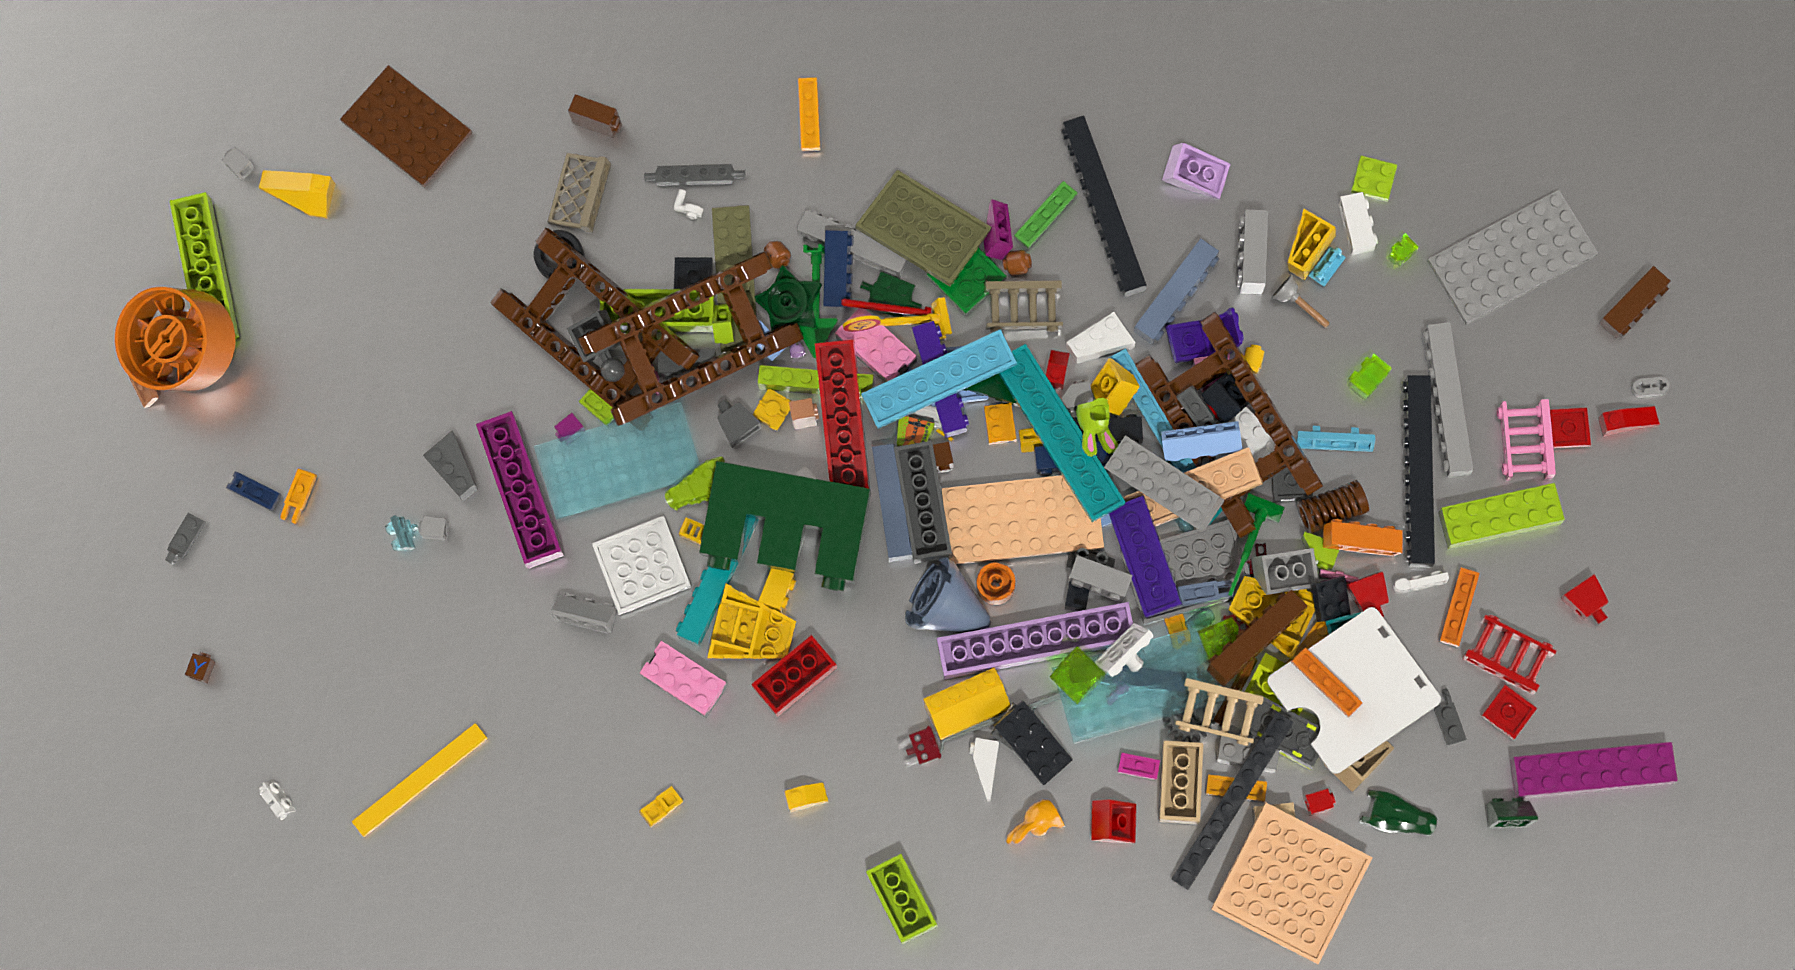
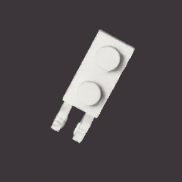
M1436 571L1430 573L1431 576L1428 577L1417 575L1412 577V580L1401 578L1395 581L1393 589L1395 593H1404L1446 584L1449 580L1448 572Z

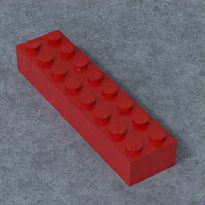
M844 340L816 343L815 351L829 481L870 489L855 341Z

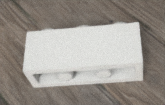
M1363 192L1341 196L1338 203L1351 255L1374 251L1378 240L1376 233L1372 231V216L1368 215L1367 211L1369 209L1368 199L1364 198Z

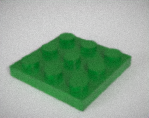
M980 248L976 250L951 286L946 285L927 273V277L965 316L989 295V292H984L986 281H1004L1007 279V276Z

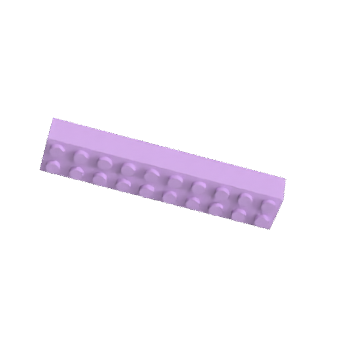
M1129 602L937 638L944 680L983 673L992 668L999 670L1108 649L1133 624Z

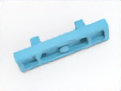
M1313 426L1312 432L1298 431L1296 441L1301 449L1373 452L1375 435L1359 434V428L1351 427V433L1321 432L1320 426Z

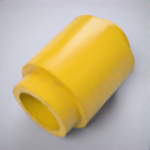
M1251 344L1250 347H1246L1244 357L1253 372L1258 374V370L1261 369L1264 351L1261 350V346Z

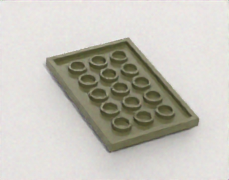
M896 170L855 225V229L948 286L952 285L992 228L899 170Z

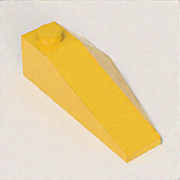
M263 170L259 189L277 199H281L309 216L326 219L328 217L335 188V182L331 176Z

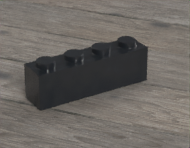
M1129 414L1126 417L1118 418L1117 415H1110L1108 429L1118 445L1125 435L1138 444L1143 442L1142 416L1137 417L1136 414ZM1072 417L1083 434L1084 431L1079 426L1077 417ZM1095 434L1096 442L1099 441L1097 434Z

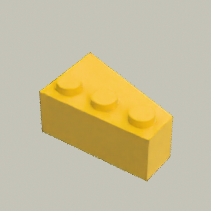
M1303 209L1302 218L1288 259V270L1305 280L1336 237V227Z

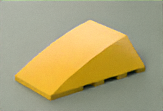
M1244 576L1228 610L1249 626L1255 617L1260 618L1264 615L1262 612L1270 604L1274 606L1277 603L1276 599L1282 593L1266 595L1255 578ZM1307 589L1293 591L1308 605L1307 609L1271 643L1291 660L1315 612L1313 594L1311 591H1307Z
M725 584L709 643L707 658L783 659L789 653L796 621Z

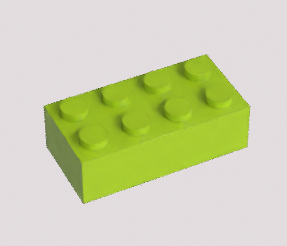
M902 854L866 871L902 945L938 927Z

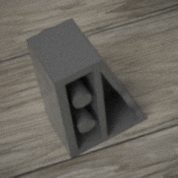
M453 431L448 433L423 455L463 502L478 490Z

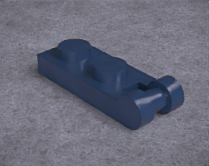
M234 472L232 475L234 478L231 483L227 484L226 489L270 511L274 510L281 497L280 493L239 472ZM240 481L244 482L241 488L237 487Z

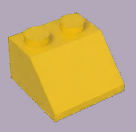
M1112 358L1107 360L1090 385L1095 399L1106 398L1109 404V412L1119 416L1140 387L1134 375Z

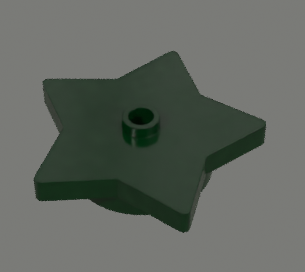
M782 265L775 282L769 289L754 297L755 301L769 314L771 331L785 324L790 325L796 322L798 326L816 328L812 305L822 287V283L799 281L786 266Z

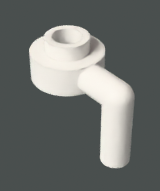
M679 189L674 210L685 213L687 218L693 220L700 218L703 209L693 204L683 205L686 191Z

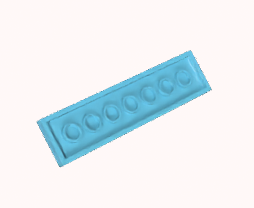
M1000 329L861 393L877 429L1007 370L1017 365V362Z

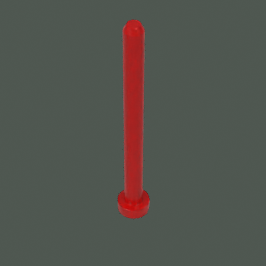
M843 299L841 301V305L845 307L924 316L932 312L931 307L927 306L921 309Z

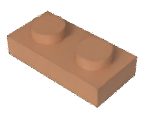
M129 377L143 407H151L159 398L157 391L146 388Z

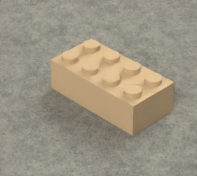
M1163 742L1159 822L1197 825L1200 823L1203 743Z

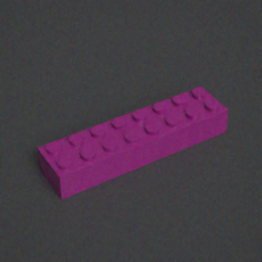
M510 411L477 423L476 426L525 566L529 569L564 556L515 415Z
M1672 742L1518 756L1510 760L1515 798H1533L1670 785L1678 781Z

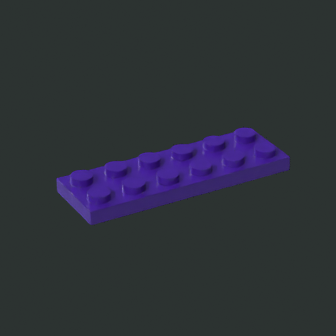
M1145 496L1127 501L1125 505L1109 513L1129 573L1132 575L1131 579L1144 616L1149 618L1183 604Z

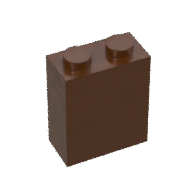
M576 94L574 95L568 109L573 124L612 138L615 137L616 133L620 132L622 123L617 109Z

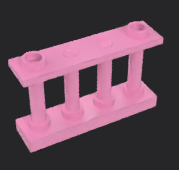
M1549 399L1540 400L1535 408L1507 409V403L1503 401L1499 408H1497V418L1501 420L1504 453L1502 474L1506 475V481L1511 480L1513 473L1539 471L1544 473L1545 479H1552L1556 475ZM1535 415L1539 417V424L1535 427L1509 428L1508 417ZM1538 434V436H1541V443L1539 445L1510 446L1509 435ZM1539 453L1543 457V462L1541 464L1512 465L1511 454Z

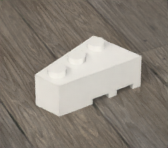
M1115 312L1066 342V349L1076 364L1100 358V356L1112 355L1125 348L1126 350L1135 348V341Z

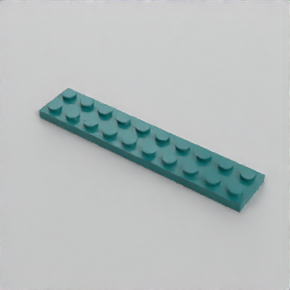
M1024 344L1011 351L1017 365L998 374L1090 521L1093 523L1125 505V500L1097 456L1090 457L1084 452L1082 448V432L1027 345Z

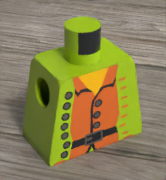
M908 416L899 419L897 447L930 441L935 430V423Z

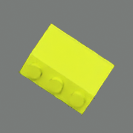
M1265 653L1245 692L1263 696L1283 707L1268 686L1267 680L1271 674L1286 665V663ZM1295 708L1290 711L1300 715L1303 708Z

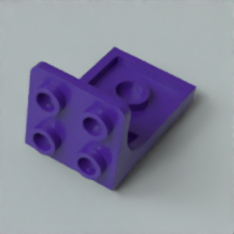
M1232 307L1218 316L1239 347L1244 340V335L1239 328V316ZM1201 320L1167 325L1166 332L1174 363L1193 361L1194 358L1207 357L1216 352L1202 329Z

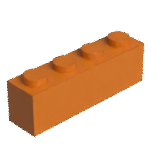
M1333 519L1331 522L1323 525V548L1393 557L1402 553L1403 530H1397L1394 526H1384V528L1378 527L1377 524H1366L1365 526L1355 521L1343 523V520Z

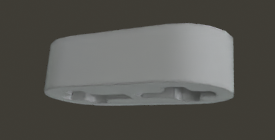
M1664 377L1642 378L1633 383L1631 391L1634 396L1639 398L1661 396L1668 391L1669 382ZM1658 382H1660L1661 385H1664L1662 390H1660L1659 387L1653 388L1652 386H1656ZM1639 384H1641L1642 387H1648L1644 389L1642 392L1640 391V389H1636L1639 386Z

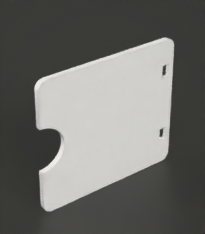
M1375 608L1366 609L1308 649L1363 702L1349 718L1302 674L1291 661L1271 674L1267 680L1268 686L1287 712L1295 708H1305L1312 711L1318 717L1320 732L1315 741L1311 743V746L1329 771L1334 774L1345 770L1435 708L1441 701L1439 693ZM1382 626L1390 635L1385 639L1378 631ZM1418 675L1426 685L1423 688H1420L1414 680Z

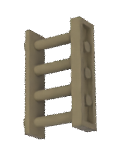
M986 281L984 292H989V295H991L992 323H987L985 330H990L991 333L1000 329L1001 331L1006 329H1047V332H1057L1058 329L1062 328L1063 322H1056L1055 294L1062 289V281ZM1000 292H1008V295H1010L1011 323H999ZM1019 292H1027L1029 295L1030 322H1018ZM1038 292H1046L1048 294V322H1037L1036 294Z

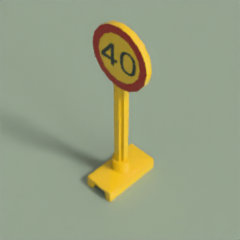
M945 297L937 298L931 304L933 314L884 319L868 315L850 319L843 324L845 331L858 332L880 325H915L934 321L935 326H939L942 337H939L940 340L946 339V335L952 334Z

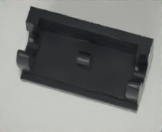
M1069 581L1065 609L1073 611L1086 610L1089 589L1073 586Z

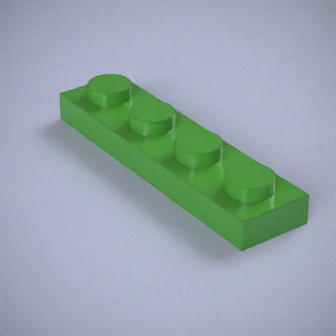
M1063 181L1017 231L1014 238L1029 249L1078 193Z

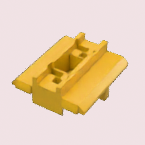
M768 389L752 415L769 428L778 431L790 412L789 402L792 401L772 389Z

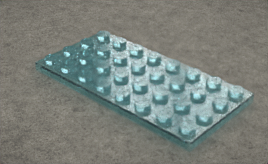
M681 402L653 410L620 426L613 422L534 446L556 519L680 483L700 465Z
M1203 625L1150 640L1146 647L1141 648L1137 652V655L1144 661V664L1135 672H1132L1126 664L1123 666L1122 671L1113 677L1099 671L1093 663L1102 654L1052 668L1074 744L1184 713L1189 691H1187L1188 687L1184 686L1186 678L1221 686L1207 671L1208 661L1211 659L1212 654ZM1200 690L1197 693L1193 710L1206 707L1208 691ZM1219 694L1215 704L1224 702V695Z

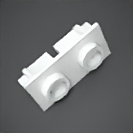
M270 780L262 783L263 785L259 788V794L267 804L274 801L270 808L277 818L283 820L288 816L287 813L296 811L291 800L285 796L277 782Z

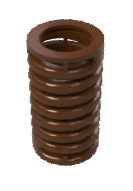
M1358 480L1347 483L1345 486L1341 485L1338 488H1333L1331 491H1325V493H1320L1318 496H1312L1311 499L1307 498L1297 502L1302 523L1306 531L1311 534L1322 530L1323 525L1331 522L1333 519H1340L1344 522L1345 518L1349 520L1352 516L1357 517L1369 512L1366 494Z

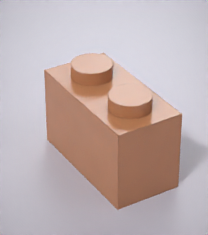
M812 398L789 402L794 430L817 426L816 420L819 419L817 404L812 403Z

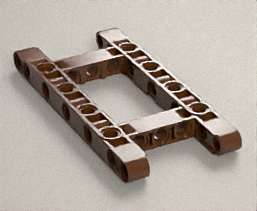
M545 227L535 242L539 245V249L558 264V267L529 306L524 304L513 293H509L501 288L490 303L601 399L614 408L617 403L633 396L630 392L637 384L628 361L624 364L625 372L623 377L619 381L609 382L602 377L600 367L593 361L583 362L576 346L546 321L577 279L586 285L585 288L598 299L610 305L620 317L629 314L628 309L630 306H632L633 311L643 306L555 232ZM574 259L577 261V265L575 268H573L572 262ZM601 283L605 284L603 292L600 290ZM530 318L533 322L532 327H529L528 321ZM662 322L640 330L643 333L641 344L647 351L646 355L650 364L662 351L678 366L681 365L690 370L700 357L692 347ZM658 330H660L662 333L660 339H658L656 336ZM558 342L560 343L559 351L556 350V344ZM585 366H587L589 370L587 375H585L584 373ZM613 390H615L617 393L615 399L612 397ZM649 412L630 421V423L639 430L644 431L654 416Z
M766 251L704 278L578 338L584 354L596 353L619 342L641 389V393L617 403L610 410L617 426L628 423L804 339L797 322L790 325L785 324L764 334L742 284L766 274L767 270L773 268ZM727 274L732 278L728 285L724 283V277ZM695 290L697 292V298L692 301L689 297V294L691 291ZM722 293L744 344L659 383L653 371L655 370L654 366L650 364L646 355L647 351L643 348L638 338L640 330L650 325L659 324L674 317V314L684 309H691L708 301L710 297ZM661 306L663 309V313L661 316L657 317L655 315V309ZM626 322L628 324V330L625 333H622L620 331V326L622 323ZM757 344L762 346V351L759 354L755 352ZM723 360L728 361V367L725 370H722L720 366ZM689 376L694 378V383L691 386L686 384ZM658 392L660 399L657 402H653L652 395Z
M1216 312L1201 320L1202 329L1216 352L1172 381L1168 380L1159 363L1155 362L1151 355L1135 363L1137 370L1174 430L1183 429L1185 425H1189L1190 428L1197 427L1176 396L1192 385L1198 391L1230 371L1244 398L1255 410V416L1263 429L1275 443V451L1264 458L1260 457L1257 459L1256 466L1262 482L1288 467L1299 487L1303 488L1308 496L1323 487L1318 475ZM1231 351H1234V352H1235L1234 358L1231 359V360H1228V359H1227L1228 354H1229ZM1250 383H1254V389L1248 392L1247 386ZM1170 393V399L1164 402V395ZM1274 415V421L1271 424H1267L1268 416ZM1294 447V454L1287 456V449ZM1209 455L1192 459L1196 467L1202 466L1204 457H1209V463L1217 460L1215 456ZM1252 489L1224 499L1225 501L1221 505L1223 512L1240 538L1256 529L1253 523L1255 521L1240 498Z

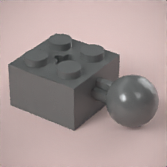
M600 310L571 325L567 330L583 362L592 361L600 357L603 362L600 368L602 377L609 382H616L623 377L625 368L621 360L612 357L610 351L620 346V343H615L596 353L584 354L578 341L580 336L612 322L607 310Z

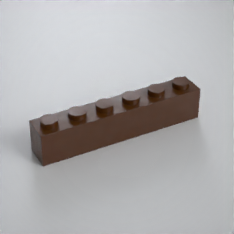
M1292 590L1287 594L1283 592L1276 599L1277 603L1274 606L1271 604L1267 606L1262 612L1263 616L1260 618L1255 617L1250 622V627L1246 631L1242 629L1235 636L1236 640L1233 643L1229 641L1222 648L1223 652L1219 656L1215 654L1208 661L1207 671L1223 687L1305 612L1308 605Z

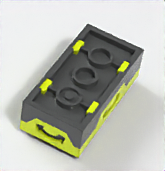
M1264 697L1262 705L1258 704L1255 707L1249 734L1260 739L1275 713H1280L1294 723L1278 747L1279 754L1311 770L1319 757L1311 743L1318 737L1320 727L1291 711L1287 712L1284 707Z

